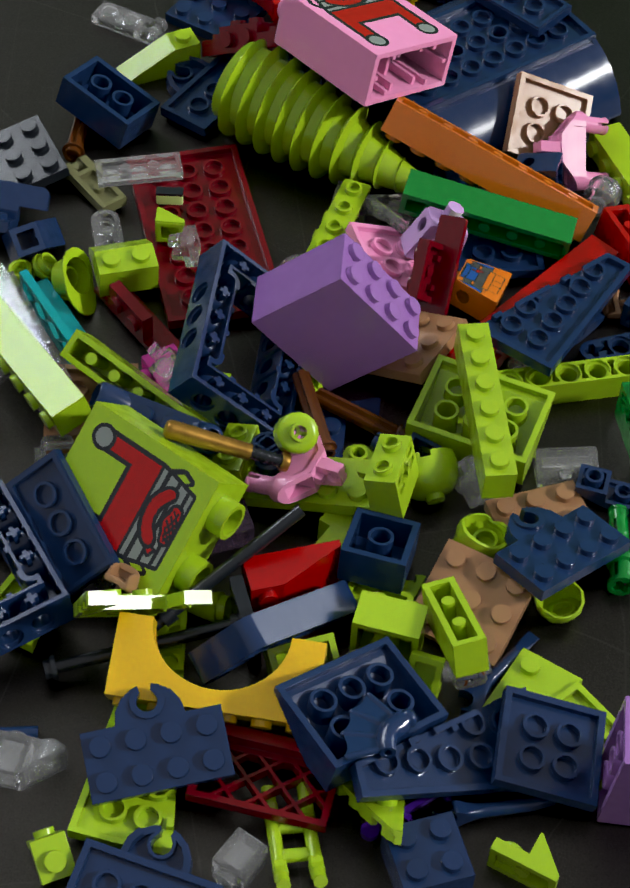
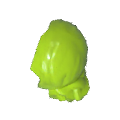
M574 582L543 601L538 600L534 596V601L541 617L550 623L563 624L581 614L585 604V597L582 588Z

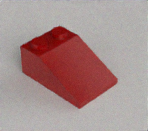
M340 539L254 555L241 566V574L253 612L255 613L337 583L338 578L336 577L341 549Z

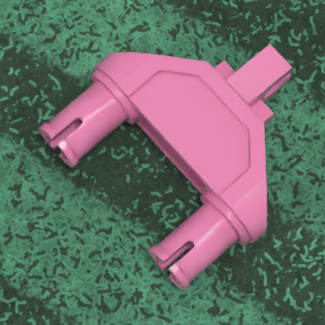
M575 111L559 125L555 132L548 137V140H540L533 143V153H563L564 185L572 191H582L585 188L606 190L609 181H602V179H609L608 173L589 172L586 170V133L606 135L609 126H602V124H608L609 121L606 117H589L582 111Z
M319 435L317 443L310 451L300 455H291V463L286 472L280 471L272 477L251 471L248 473L249 476H246L245 483L249 485L246 489L247 492L268 495L277 503L291 504L317 493L321 485L342 486L347 478V473H345L344 464L327 457Z

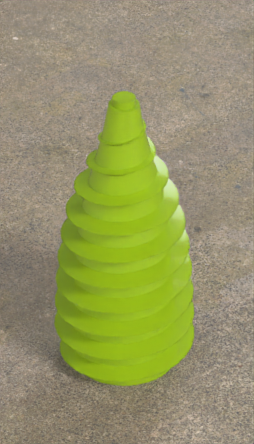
M265 39L247 43L231 58L217 82L211 103L212 112L218 117V127L222 134L226 136L235 135L241 145L253 143V148L258 154L264 155L271 152V157L276 163H284L289 160L293 171H303L308 167L309 174L314 179L322 178L329 173V180L334 185L340 184L344 179L350 177L354 181L365 184L371 183L377 190L384 187L395 190L396 193H403L410 170L417 169L406 160L407 157L403 158L393 147V141L387 142L380 134L382 121H378L372 126L366 121L369 110L368 106H362L354 111L351 107L353 98L346 93L338 97L335 85L329 81L323 85L320 84L321 75L312 69L304 73L305 64L296 57L288 62L289 52L278 46L273 51L268 50Z

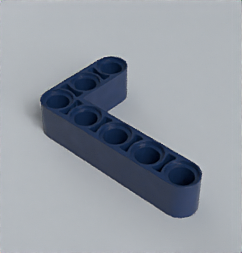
M342 580L247 615L189 652L188 656L202 684L207 685L227 675L259 653L290 642L292 638L303 637L353 616L358 603L346 580Z

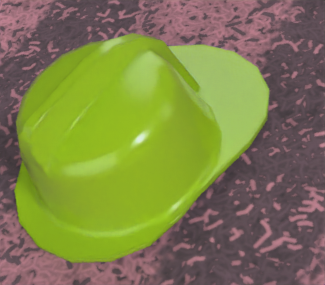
M71 247L66 250L63 259L53 265L51 269V283L54 290L63 300L70 301L72 306L82 315L90 316L95 312L97 306L92 265L89 257L83 250L78 247Z

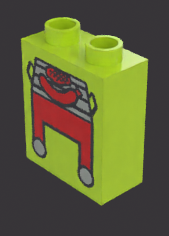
M96 401L65 458L120 562L126 563L138 570L140 574L138 589H153V595H168L189 590L211 573L213 565L207 560L219 539L226 540L231 537L239 528L245 516V506L239 502L249 485L189 445L166 439L163 435V428L127 405Z

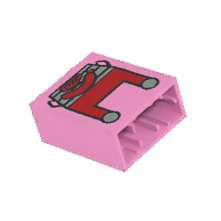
M280 0L277 8L279 20L274 42L365 107L443 86L458 35L406 0Z

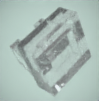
M196 225L184 226L183 232L169 235L168 246L173 247L172 260H182L185 262L186 267H198L201 243Z

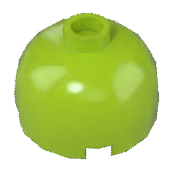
M447 447L429 449L431 455L420 457L419 452L415 453L419 475L411 499L420 502L426 501L427 505H435L443 502L445 495L454 489L459 479V465L454 450Z

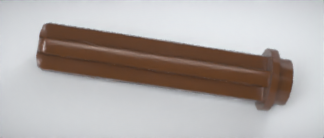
M74 117L68 141L62 148L65 159L70 162H76L78 157L84 155L83 146L89 129L77 117Z
M299 369L292 374V380L302 411L315 420L327 457H333L336 454L337 444L331 440L310 373L304 371V369Z
M319 388L316 392L322 409L375 435L378 431L383 434L405 435L403 424L398 426L323 388Z

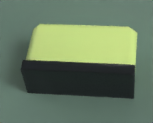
M156 186V203L162 205H182L184 202V188Z

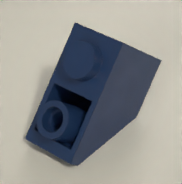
M56 217L34 221L10 229L1 236L11 262L18 259H26L66 244Z

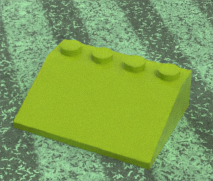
M439 354L408 417L405 435L411 436L415 432L442 447L451 448L454 450L459 464L476 469L456 359ZM498 374L518 472L516 483L522 485L533 460L556 393ZM422 446L424 452L431 454L429 448Z

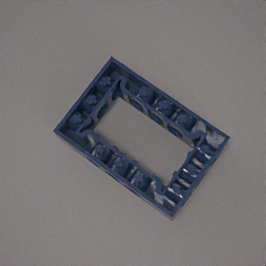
M225 239L200 255L168 393L213 424L219 426L223 431H225L228 423L258 425L260 433L274 431L275 424L281 417L294 412L297 393L292 380V374L302 369V367L262 333L250 391L238 384L234 377H228L215 368L224 361L223 349L225 340L230 334L228 326L230 317L235 311L233 305L252 318L257 277L268 272Z
M0 477V553L21 588V591L12 594V592L6 594V598L0 601V656L76 618H74L73 605L66 588Z

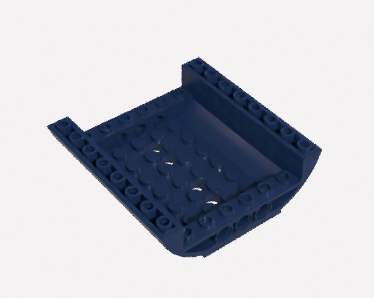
M454 0L425 12L458 36L445 84L404 97L500 151L503 149L516 76L521 71L594 96L590 117H606L610 120L621 115L617 82L611 65L596 39V33L572 12L538 38L474 0ZM397 98L384 101V103L392 109ZM434 160L432 175L469 185L459 178L460 175L452 170L445 171L437 167Z

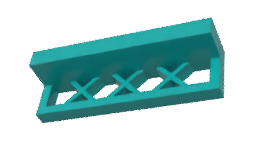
M27 269L19 272L21 297L61 353L76 329L83 332L85 330L60 295L54 290L48 278L36 282Z

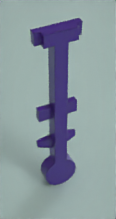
M451 796L442 797L445 802L452 800ZM439 797L418 798L404 806L405 821H412L411 813ZM364 822L360 829L361 837L366 841H374L377 839L379 831L382 830V825L377 822V825H370L368 822Z

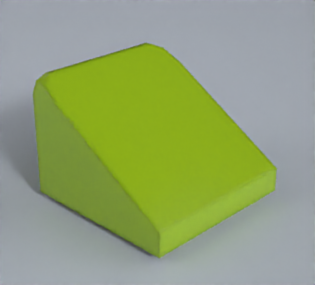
M157 207L155 218L156 242L185 244V220L161 207Z

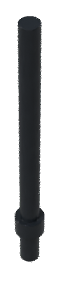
M297 504L189 590H211L306 514ZM167 609V612L157 613L154 616L157 621V631L165 625L171 626L179 619L178 615L185 609Z

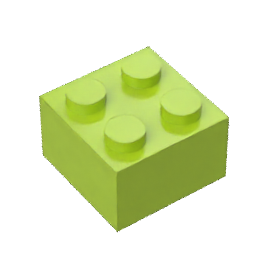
M362 590L352 621L349 653L388 636L409 663L413 649L422 650L429 606L419 604L413 600H402L386 596L381 592Z

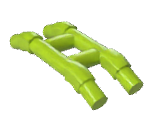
M303 782L296 786L298 800L310 795ZM273 785L262 786V787H261V793H263V792H265V791H267V790H269V789H271V788H273V787H275V786H273ZM276 796L266 800L270 808L278 809ZM313 803L301 809L305 816L315 818ZM264 819L272 873L276 887L291 888L287 863L308 861L309 872L314 886L324 888L328 884V879L321 854L318 832ZM303 833L306 847L284 849L282 835Z

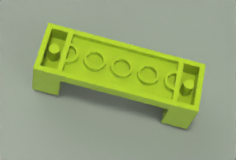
M228 423L223 435L252 443L253 438L260 434L259 426L254 424ZM380 434L371 460L328 457L345 466L347 478L342 486L321 485L317 493L291 504L277 503L268 495L245 491L239 503L243 506L291 510L298 504L302 511L354 515L357 507L404 519L419 475L412 436ZM219 452L212 459L214 463L244 483L246 476H249V472L258 473L253 459L245 460Z

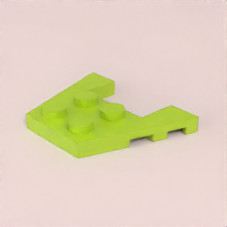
M121 589L85 591L73 603L74 618L119 617L120 611L150 615L167 612V609L191 608V605L213 604L212 590H183L168 595H153V589L132 590V593L122 594Z

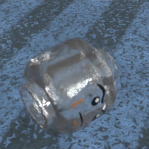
M598 175L590 180L582 193V197L599 206L595 217H600L604 207L617 206L622 198V189L613 178L606 175Z

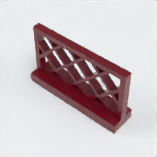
M225 723L234 770L240 779L227 785L221 779L215 780L214 782L219 789L210 793L196 790L197 785L188 786L185 800L325 833L338 787L328 792H325L324 789L316 791L309 781L315 777L306 766L295 739ZM246 761L260 764L262 769L247 775L240 764ZM284 769L294 772L297 777L282 783L274 772ZM268 776L275 787L260 794L253 782ZM303 782L310 795L295 802L287 790ZM246 786L253 796L246 801L236 800L231 792ZM281 794L288 806L278 810L270 808L266 800ZM315 802L322 811L321 818L316 819L305 816L301 809Z

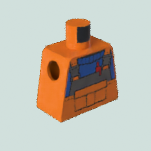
M467 259L461 271L457 270L450 304L481 321L496 310L512 273Z

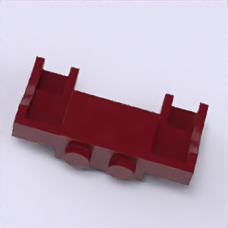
M264 17L249 18V23H246V20L230 21V26L219 27L220 34H213V39L202 41V57L213 58L219 55H235L244 45L249 42H256L259 39H265L267 49L273 51L279 46L274 42L278 23L265 22Z

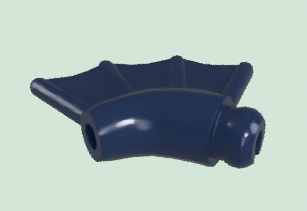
M367 692L365 699L360 705L349 709V725L340 733L347 744V751L344 755V759L347 761L380 754L383 758L394 757L397 753V741L409 733L410 728L414 727L417 723V717L412 710L404 709L401 712L396 711L394 713L371 692Z

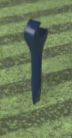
M528 631L486 675L475 682L467 684L468 686H460L458 697L468 699L471 705L465 708L461 707L459 716L483 707L490 691L505 675L523 647L529 650L539 638Z
M538 797L489 803H467L454 800L451 801L453 808L446 812H453L459 827L468 822L486 817L540 810L554 806L556 802ZM432 811V816H433V815H437V814H442V813H438V812Z

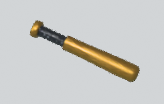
M168 420L163 429V435L168 440L245 460L253 459L277 466L278 470L286 472L291 463L292 456L290 453L282 452L277 454L266 451L265 449L254 447L251 443L176 420Z

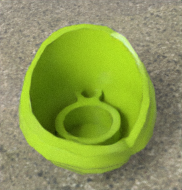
M485 513L469 514L459 521L452 540L494 558L495 553L508 546L504 539L507 525L500 521H492L491 517Z

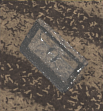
M597 447L536 449L533 458V468L537 487L549 486L574 480L576 484L581 463L599 467Z

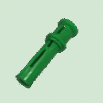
M622 504L610 506L608 508L609 525L629 539V511L627 507ZM630 548L628 552L606 564L610 577L606 585L607 590L611 594L619 596L630 594Z

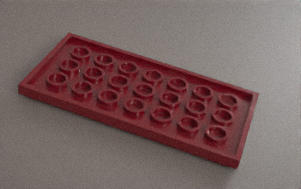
M236 144L126 159V168L144 237L153 243L159 265L158 290L169 330L183 328L200 255L221 240L225 239L267 271L274 269ZM156 186L183 187V204H157ZM157 207H161L185 220V244L156 242L155 218ZM233 305L235 311L231 315L230 320L249 318L246 313Z

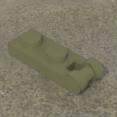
M87 155L78 157L76 162L72 164L69 162L65 163L70 176L64 179L70 181L102 216L127 205L126 195Z

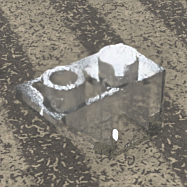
M0 730V787L23 791L67 769L69 762L66 744H62L52 738L39 739L30 737L16 730L10 732Z

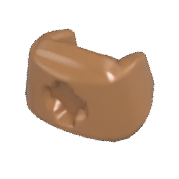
M619 289L602 310L607 319L621 318V306L624 305L627 299L620 300Z
M119 562L110 566L104 575V579L115 583L114 589H122L127 593H132V590H137L140 574L132 566Z

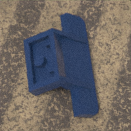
M0 180V232L5 233L18 226L22 207L48 211L50 203L48 190L44 187Z

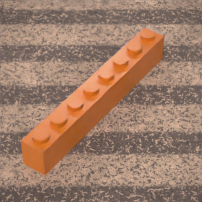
M404 96L397 98L380 129L386 133L385 136L395 143L403 142L410 146V151L420 157H425L426 155L435 160L437 167L445 171L452 170L460 175L459 178L469 185L477 184L484 188L485 191L578 218L572 241L580 242L598 212L599 206Z

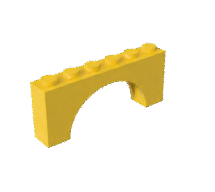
M120 611L104 694L108 699L112 700V705L118 706L120 699L130 689L137 686L140 693L137 704L147 705L146 710L151 711L157 705V698L150 691V683L159 684L171 689L181 699L185 711L221 704L225 723L236 725L237 719L251 721L250 727L262 730H271L272 725L286 727L285 732L292 734L274 693V687L324 665L328 650L327 643L292 638L290 648L284 660L265 679L240 689L214 690L195 685L183 679L166 664L158 647L157 621L154 616Z

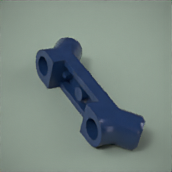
M105 381L95 387L90 398L89 405L91 410L96 401L127 405L163 429L168 420H176L223 435L222 430L215 424L192 417ZM189 445L207 458L218 453Z

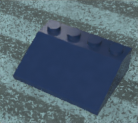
M388 636L274 687V693L304 762L325 792L352 780L349 767L355 762L366 758L345 760L344 755L347 751V744L340 733L349 725V709L360 705L365 699L367 692H371L394 713L396 711L401 712L404 709H410L415 713L417 717L416 725L410 728V732L397 741L396 745L445 723L449 715Z

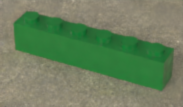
M415 169L410 170L398 210L400 213L417 218L426 207L431 206L444 210L450 201H454L464 208L462 217L468 220V233L556 260H560L568 253L578 219Z

